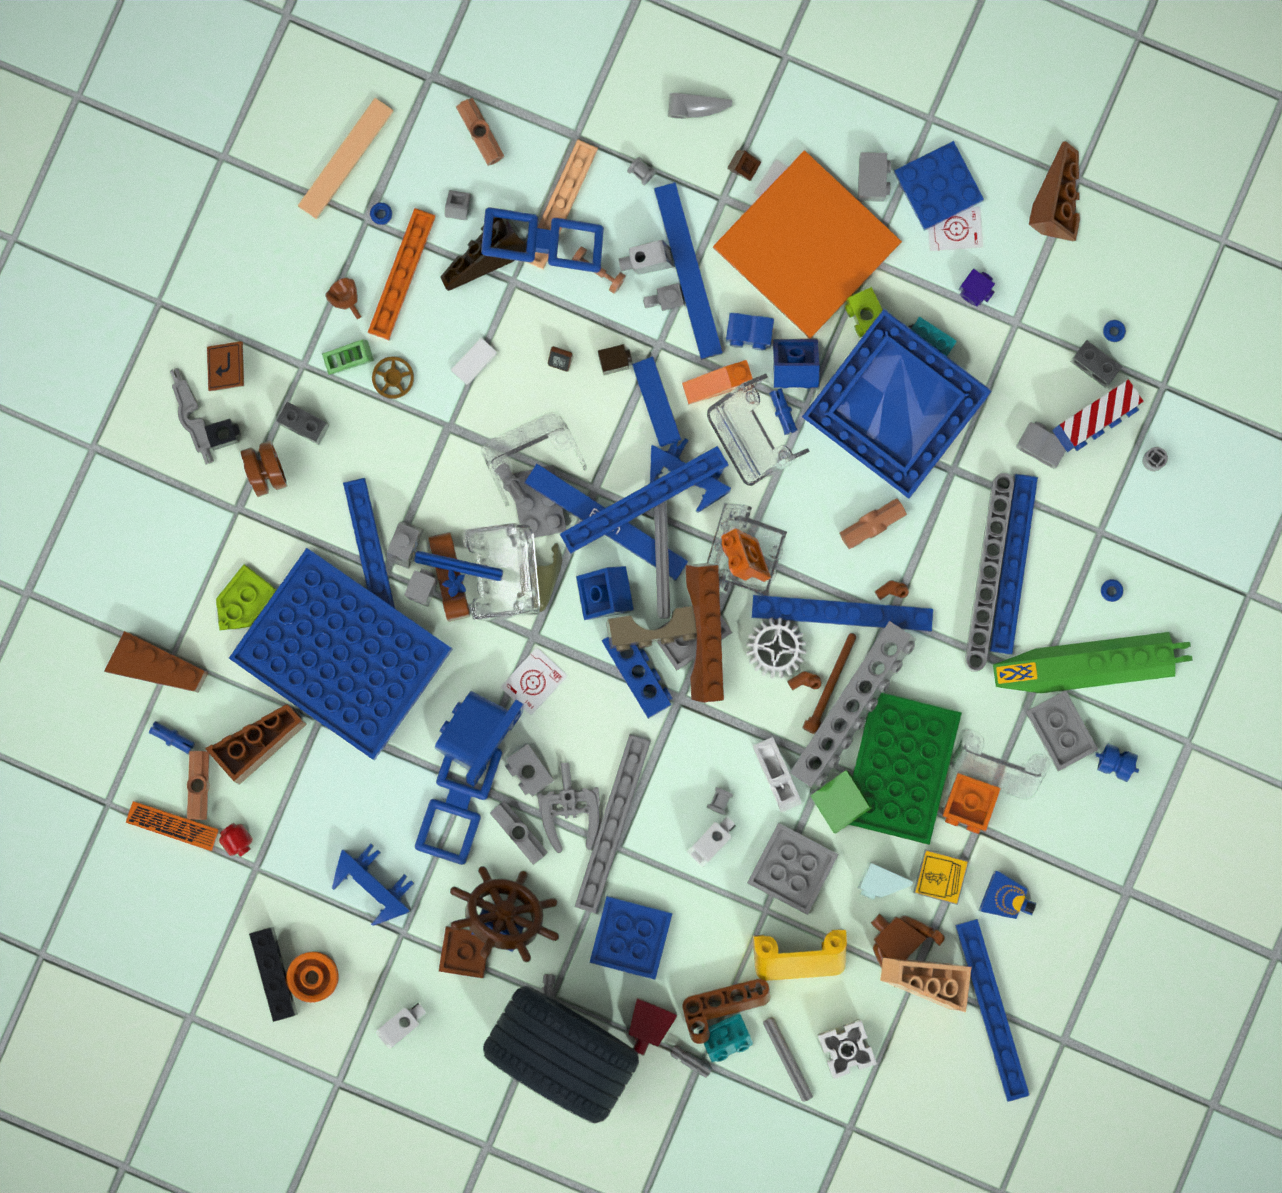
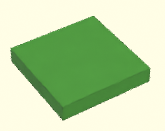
M848 770L842 772L811 795L817 808L835 834L872 808Z

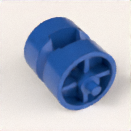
M1107 743L1103 752L1096 753V757H1099L1097 770L1105 774L1115 772L1116 777L1125 782H1128L1134 772H1139V769L1136 768L1137 754L1129 751H1124L1121 754L1119 748L1110 743Z

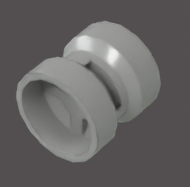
M1153 447L1144 454L1142 459L1143 466L1152 472L1159 471L1166 465L1168 455L1161 447Z

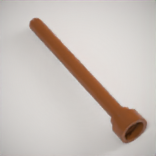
M850 633L847 636L812 717L805 720L802 729L815 735L822 723L820 719L856 641L854 633Z

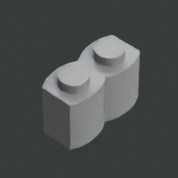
M1037 421L1035 423L1030 422L1015 448L1044 465L1056 469L1066 450L1056 435L1046 430L1047 427Z

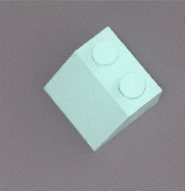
M868 863L857 888L862 890L861 895L874 900L875 897L881 898L910 887L913 881L875 864Z

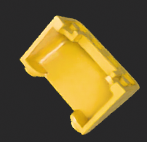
M844 929L829 932L825 936L824 942H821L822 950L778 954V945L774 938L764 935L752 936L755 972L760 979L765 981L836 976L844 972L846 968L847 937L846 930Z

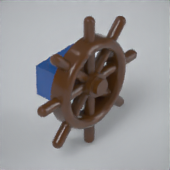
M481 866L478 872L483 883L479 884L472 893L458 887L450 889L451 895L467 902L465 918L453 921L451 928L458 930L469 927L472 931L471 934L485 943L481 950V956L484 958L490 955L493 947L511 952L517 949L522 960L529 962L531 955L526 946L533 942L538 934L552 941L559 939L557 932L542 926L543 909L555 907L558 902L555 898L539 901L536 895L524 886L528 877L526 871H521L516 881L492 879L487 868ZM500 894L508 895L507 899L502 900ZM490 895L494 904L482 898ZM518 899L524 905L515 906V902ZM477 907L482 908L479 915L477 912ZM530 913L532 921L519 915Z

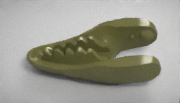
M526 542L521 554L524 581L532 608L536 612H542L549 603L562 566V553L558 543H554L551 551L554 553L552 556L553 563L548 566L532 565L529 562V552L532 550L530 542Z

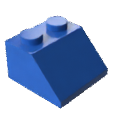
M773 339L774 388L819 387L818 339Z
M626 566L608 567L576 576L584 620L618 615L634 610Z

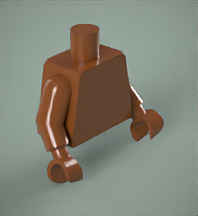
M878 914L871 921V924L879 931L873 938L875 941L873 952L881 969L883 958L906 960L929 937L939 947L945 940V936L936 929L934 931L932 927L907 915H903L900 918L895 916L888 922L881 914Z

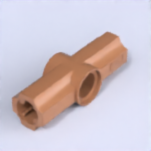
M470 98L462 101L456 106V109L487 166L499 162L505 156L474 99ZM481 127L486 130V133L483 136H476L474 131Z
M896 498L880 509L867 513L858 522L839 534L847 548L851 549L864 540L871 539L882 533L889 525L903 518L907 513L901 502Z
M189 751L187 819L207 820L208 791L210 788V754L207 751ZM197 779H201L204 783V787L200 792H196L193 789V783Z

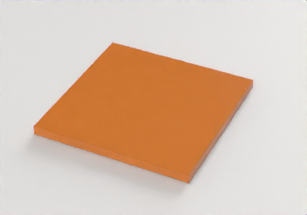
M804 150L712 248L811 339L846 302L847 298L867 280L902 241Z

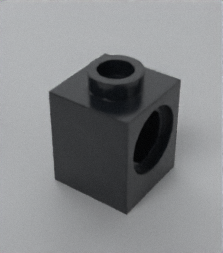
M230 418L204 426L212 450L239 443L238 436H241L237 423L233 424ZM224 428L229 429V436L226 439H219V431Z

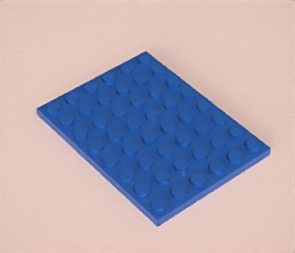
M306 548L228 659L375 761L453 649Z

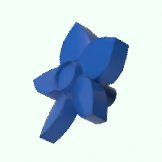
M449 570V580L442 583V585L449 588V595L454 597L458 592H466L465 586L461 583L465 575L455 576V573Z

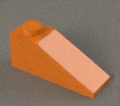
M744 360L683 382L682 385L690 405L753 385V378L748 362Z

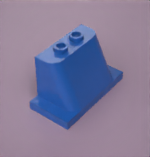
M470 691L462 703L458 702L452 711L454 716L450 722L446 720L439 731L442 734L435 744V750L467 769L466 782L475 787L485 772L486 765L508 731L513 729L523 714L524 704L515 700L508 710Z

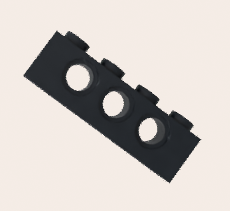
M274 927L249 933L273 1022L298 1015L293 995L287 984V973Z

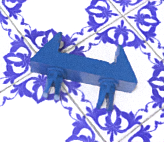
M685 438L679 446H677L679 441L672 443L668 451H663L654 445L651 446L650 483L657 480L660 474H663L662 470L664 467L671 472L686 464L679 457L689 442L688 439ZM723 470L695 485L706 490L705 494H702L703 498L696 509L697 513L730 493L731 488L719 480Z
M370 843L358 858L352 857L345 849L341 851L332 889L335 890L345 879H348L347 877L350 874L375 900L385 906L371 923L374 926L411 912L402 902L401 897L415 883L411 880L402 887L408 877L403 874L391 889H387L368 871L367 867L381 854L379 850H376L368 856L374 847Z

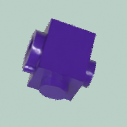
M973 268L959 288L961 293L959 295L966 302L976 307L981 305L983 301L988 303L995 293L992 290L995 285L992 282L993 278L985 272L980 273Z

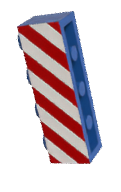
M1128 379L1059 424L1052 431L1067 453L1072 449L1079 451L1088 444L1086 440L1091 437L1095 440L1105 433L1103 429L1107 426H1110L1112 429L1122 422L1121 417L1127 415L1129 418L1138 412V406L1144 401Z

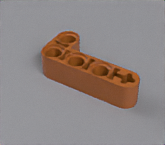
M451 532L428 537L432 554L457 559ZM435 567L447 621L451 622L471 617L465 592H458L454 597H451L448 592L449 588L442 585L444 581L449 580V570ZM453 571L455 576L461 575V573Z
M755 979L687 997L682 1006L691 1040L694 1043L703 1044L709 1039L710 1031L707 1020L766 1005L771 998L768 983L763 979ZM761 990L763 994L758 995L757 991ZM736 995L743 996V999L740 1001L732 1000ZM713 1001L721 1002L717 1007L710 1006ZM692 1006H696L699 1008V1010L695 1013H691L688 1011V1009ZM697 1027L704 1028V1031L700 1034L693 1032Z

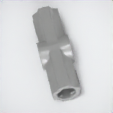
M505 800L490 812V815L533 865L548 853ZM517 826H521L525 830V836L522 839H516L513 836V829Z

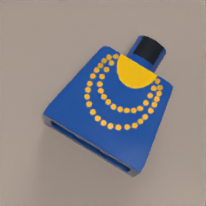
M993 871L978 911L1017 919L1020 911L1032 916L1036 903L1025 899L1028 891L1027 888L999 871Z

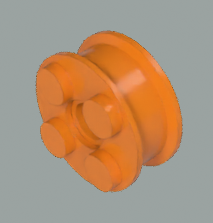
M307 952L299 955L292 961L287 971V984L291 993L299 1000L309 1003L319 1002L328 998L335 991L339 980L338 969L334 961L326 954L320 952ZM311 970L316 971L319 976L315 984L307 980V974Z

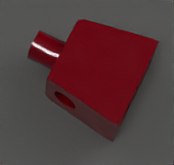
M637 998L628 1034L637 1038L633 1049L638 1054L644 1056L649 1044L658 1047L675 1021L677 1014Z

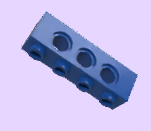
M608 637L602 640L604 647L647 719L671 706L670 700L673 698L666 687L662 689L658 681L661 678L655 668H649L646 663L649 661V658L643 648L639 650L636 645L630 646L634 652L633 656L625 659L616 648L610 649ZM635 666H642L645 674L641 678H635L632 675V669ZM652 685L656 688L657 693L654 697L649 698L644 695L643 690L646 686Z

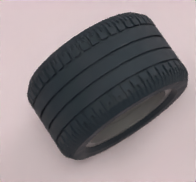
M529 986L518 988L496 1022L497 1024H495L490 1032V1036L484 1042V1057L513 1079L568 1112L594 1124L605 1121L611 1113V1109L614 1108L618 1101V1097L624 1091L625 1085L628 1084L633 1076L632 1073L636 1071L639 1065L638 1052L600 1026L542 992Z

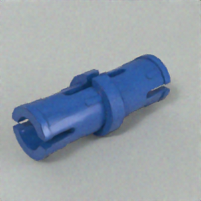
M780 388L777 391L770 392L769 395L776 410L775 416L780 420L784 435L798 431L791 415L792 408L791 406L788 407L783 389Z
M157 721L153 723V727L149 730L150 735L152 734L165 741L169 747L172 745L187 755H189L191 748H194V741L178 734V731L175 729L171 730L161 725Z

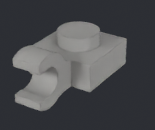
M679 283L657 288L658 295L647 296L643 300L645 309L660 305L661 310L666 311L684 306Z

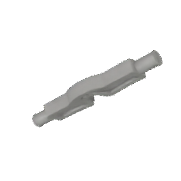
M175 368L169 372L174 381L172 389L179 405V421L183 428L190 433L196 451L202 454L205 465L213 463L214 460L209 450L211 447L204 428L206 426L202 418L188 419V415L197 410L199 406L191 393L188 382L182 380L179 368Z

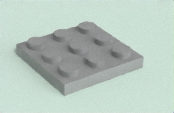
M778 823L747 884L808 915L839 854Z

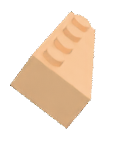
M883 958L880 981L947 1009L966 1013L971 967L951 963Z

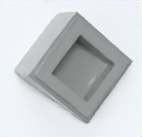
M449 190L445 204V217L466 220L471 194Z

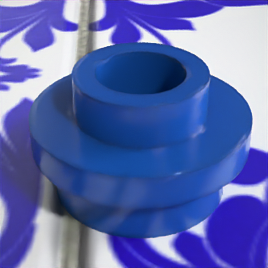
M376 203L370 210L372 221L378 225H385L392 219V209L386 203ZM379 211L386 213L383 218L377 216Z
M1110 320L1105 324L1103 334L1108 341L1119 342L1124 338L1126 328L1121 321ZM1116 328L1118 334L1112 335L1110 329Z
M1107 580L1101 586V595L1106 601L1115 602L1122 597L1123 586L1117 580ZM1109 587L1115 588L1116 592L1114 595L1108 593Z

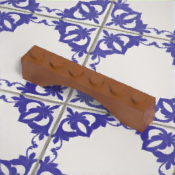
M709 563L686 565V587L693 605L697 631L696 659L690 677L691 700L703 703L723 701L718 565Z

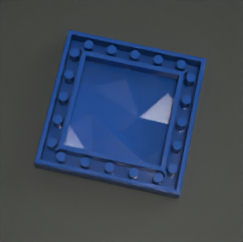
M883 309L802 418L910 499L992 390L889 311Z

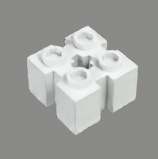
M860 1019L843 1025V1032L836 1033L835 1029H831L817 1034L823 1052L830 1053L831 1059L826 1062L833 1079L851 1074L850 1067L857 1065L858 1069L862 1070L877 1064L871 1046L865 1047L862 1041L868 1037ZM845 1043L853 1047L849 1055H846L845 1052L841 1053L842 1045Z

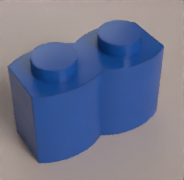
M730 313L726 342H730L732 347L743 348L745 344L752 345L754 350L765 351L766 347H771L774 318Z

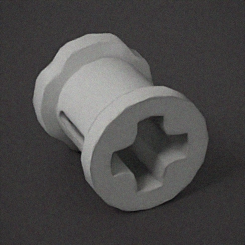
M640 156L634 160L627 170L629 174L632 173L641 180V184L644 186L657 172L643 163Z
M715 787L716 792L711 803L707 804L706 808L725 816V808L734 794Z

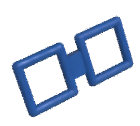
M492 207L486 208L481 250L483 255L531 263L535 259V252L548 254V264L550 266L594 273L600 272L604 227L602 225L553 218L550 230L537 228L538 216L535 214ZM494 217L529 222L526 253L491 247ZM560 227L595 233L592 263L557 258Z
M497 748L491 757L481 790L446 779L452 760L444 756L436 784L450 790L446 802L437 799L429 801L414 846L417 851L460 865L466 863L481 819L479 813L467 809L471 797L480 800L488 798L502 756L501 749ZM436 809L471 820L460 854L425 844Z

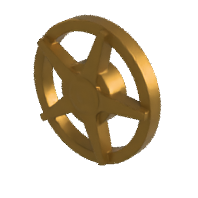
M384 358L373 369V386L383 397L389 399L403 397L413 386V370L402 358ZM392 361L391 369H388L386 372L377 371L383 363ZM395 361L406 365L409 371L400 373L396 369ZM376 374L384 377L386 384L382 390L376 384ZM410 375V383L403 390L400 385L402 378ZM389 387H397L401 391L397 395H389L384 392Z

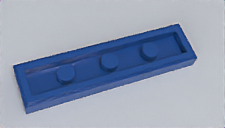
M654 357L632 364L659 446L663 447L682 440Z

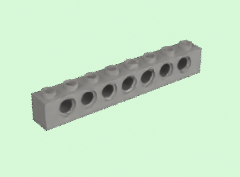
M889 621L797 760L790 774L816 791L819 787L821 788L825 785L828 773L840 762L839 756L844 749L847 750L850 747L855 732L864 726L866 715L869 711L872 712L878 704V697L889 688L890 679L894 673L897 674L902 668L903 659L914 650L916 638ZM896 645V653L888 655L889 648ZM884 664V671L881 674H876L877 666ZM871 683V691L863 693L864 686ZM859 702V709L856 712H851L852 704ZM842 721H846L847 726L845 730L839 731V724ZM834 740V747L831 750H826V743ZM821 759L822 764L820 768L814 769L813 764L815 760Z

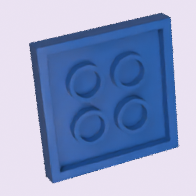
M954 141L894 170V174L924 231L984 201Z
M606 896L589 963L656 980L673 913Z

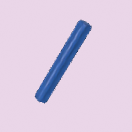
M417 551L414 560L418 564L501 581L503 576V570L422 551Z

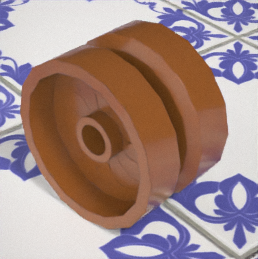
M271 440L259 445L261 459H259L252 447L241 451L245 473L257 497L269 494L270 489L267 479L270 480L272 487L276 490L288 487L284 471Z

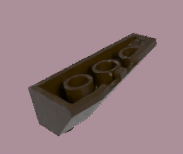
M498 217L493 218L491 247L525 253L527 241L512 220ZM482 232L475 241L471 239L467 244L469 248L465 254L457 256L440 278L446 290L450 291L515 260L483 255L481 252Z

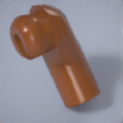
M890 580L875 590L874 593L881 601L889 594L905 598L909 594V589L904 583Z
M803 671L787 681L792 691L801 685L812 689H819L822 684L817 674Z

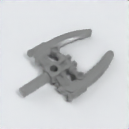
M569 762L560 763L563 790L559 794H554V791L549 792L547 795L537 794L539 812H541L546 835L557 853H561L563 848L556 833L553 817L562 815L565 816V819H568L570 815H573V818H577L579 813L588 814L589 822L585 846L588 850H591L599 828V788L594 787L593 790L581 788L582 791L572 789ZM579 801H586L587 804L584 808H579L575 805ZM561 804L564 809L556 811L552 805Z

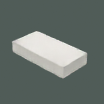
M480 338L451 369V372L468 386L498 353L486 341Z

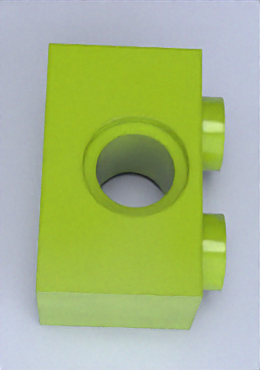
M872 287L848 297L846 300L845 310L850 318H854L857 324L854 328L859 338L863 337L883 310ZM868 310L872 314V319L863 320L860 313Z

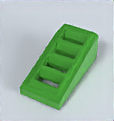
M364 339L322 353L328 375L374 361L369 343ZM359 347H360V349H361L363 358H361V356H360L359 349H358ZM349 350L353 351L355 361H352ZM340 353H344V357L347 364H343V360ZM335 355L338 364L336 368L331 357Z

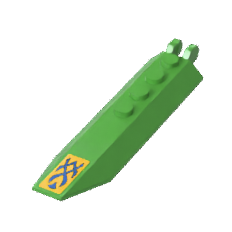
M1164 632L1036 648L993 664L995 686L1034 693H1048L1175 677V663L1193 661V658L1189 655L1174 658L1173 649H1187L1191 647L1190 642L1173 644L1170 633Z

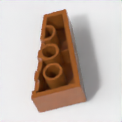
M125 631L104 672L196 693H199L208 675V672Z
M286 704L255 723L243 727L242 730L226 736L221 741L205 749L228 776L240 785L304 728L307 723L290 705Z

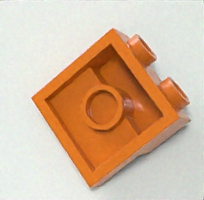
M737 528L721 536L722 549L726 556H728L729 569L734 576L745 581L753 577L763 582L771 578L758 539Z
M957 773L942 817L946 818V823L957 827L959 823L967 825L966 830L979 834L980 830L986 831L1001 788Z

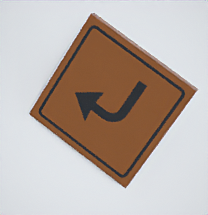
M242 341L207 347L208 391L244 386Z

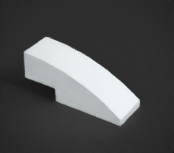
M771 737L753 745L754 752L781 813L801 805L800 796L774 738Z

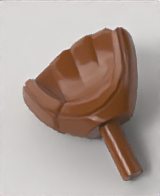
M346 277L334 282L325 294L327 301L339 309L346 310L350 308L357 320L362 316L354 305L358 299L355 281Z

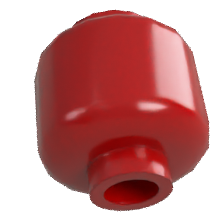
M233 822L220 832L219 842L228 855L234 856L238 854L241 857L251 850L249 845L252 843L253 838L242 824L236 825Z

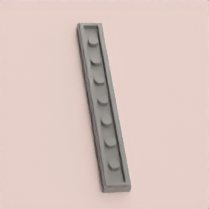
M629 734L574 906L576 908L595 914L597 912L651 740Z

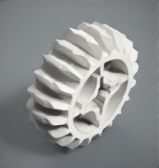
M770 618V626H766V623L762 621L760 624L763 629L760 630L755 626L753 630L757 635H748V638L754 640L753 643H746V647L752 648L751 651L746 652V655L754 656V658L749 660V664L757 662L758 665L754 670L758 671L762 667L764 669L762 676H765L767 671H770V678L774 679L775 672H778L779 678L782 679L784 677L783 671L786 670V673L790 676L792 675L790 667L797 671L799 666L795 662H804V659L799 657V654L805 655L807 653L806 650L800 649V646L806 645V641L799 642L798 640L804 634L799 633L795 635L794 632L797 631L798 626L795 625L792 630L789 629L791 621L788 620L785 626H782V618H778L777 625H774L773 618ZM775 630L772 642L758 643L762 635ZM782 631L792 638L795 647L787 646L782 642ZM778 637L779 647L786 650L779 651V654L776 655V660H774V651L767 647H770V645L774 646ZM758 650L766 651L770 654V666L761 660ZM794 654L789 663L777 667L780 655Z

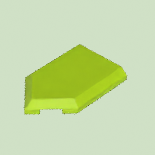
M243 564L216 598L219 631L251 627L277 590L245 564Z

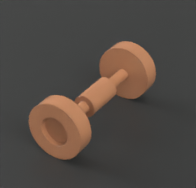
M581 246L572 260L590 263L584 259L587 249ZM601 267L600 272L595 274L610 280L612 284L609 291L615 294L623 284L626 275L620 272L616 278H613L606 273L607 270Z

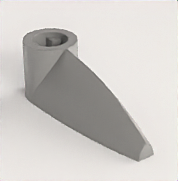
M670 93L668 117L686 119L710 116L731 107L733 100L702 95Z

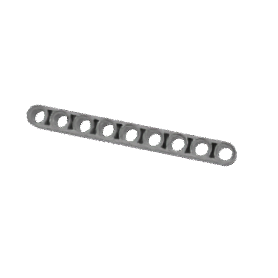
M1008 473L998 474L991 484L964 659L965 667L971 672L982 670L987 662L1014 480ZM1001 478L1007 480L1008 488L1000 489L997 485V480ZM995 501H1002L1005 505V510L1002 512L996 511L994 508ZM991 523H999L1002 527L1001 533H993L990 529ZM988 545H995L998 548L996 556L988 554ZM985 567L994 569L995 575L993 578L984 576L983 570ZM982 589H988L991 592L990 600L985 601L980 597ZM977 612H986L988 615L987 622H979L976 617ZM980 633L984 636L985 641L983 645L974 643V634ZM976 655L981 659L979 667H973L970 664L971 656Z

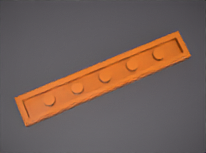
M414 208L368 329L369 334L388 341L390 340L436 215Z

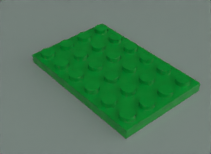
M881 693L877 699V706L872 712L869 711L867 714L852 775L872 808L849 825L930 845L962 713Z

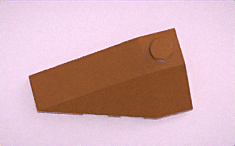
M1066 141L1062 142L1034 200L1029 217V226L1041 235L1076 241L1080 223V213H1076V201L1080 200L1079 193L1076 192V180L1079 178V151Z

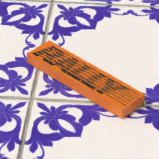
M135 801L132 802L125 822L209 851L213 850L219 833V829Z

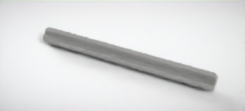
M667 501L654 507L657 615L660 619H668L670 617Z

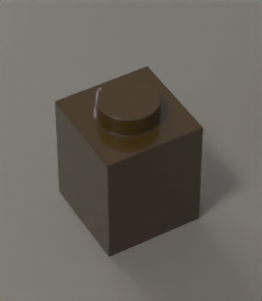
M624 344L598 350L603 375L629 369L632 357L630 349L625 350Z

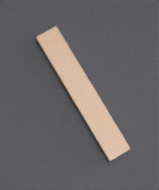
M374 98L298 204L300 209L317 220L394 111Z
M577 139L537 228L550 230L553 218L567 219L598 151L597 147ZM535 252L534 261L527 263L544 270L548 261V254Z

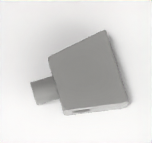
M663 240L629 248L630 256L619 258L621 271L633 269L638 275L674 268L669 245Z

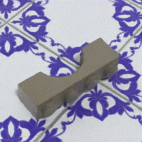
M693 606L674 609L669 623L658 630H647L640 627L631 615L611 618L606 621L610 649L616 648L617 651L629 650L632 645H639V648L650 647L652 642L661 641L662 645L674 643V639L683 638V641L697 639Z

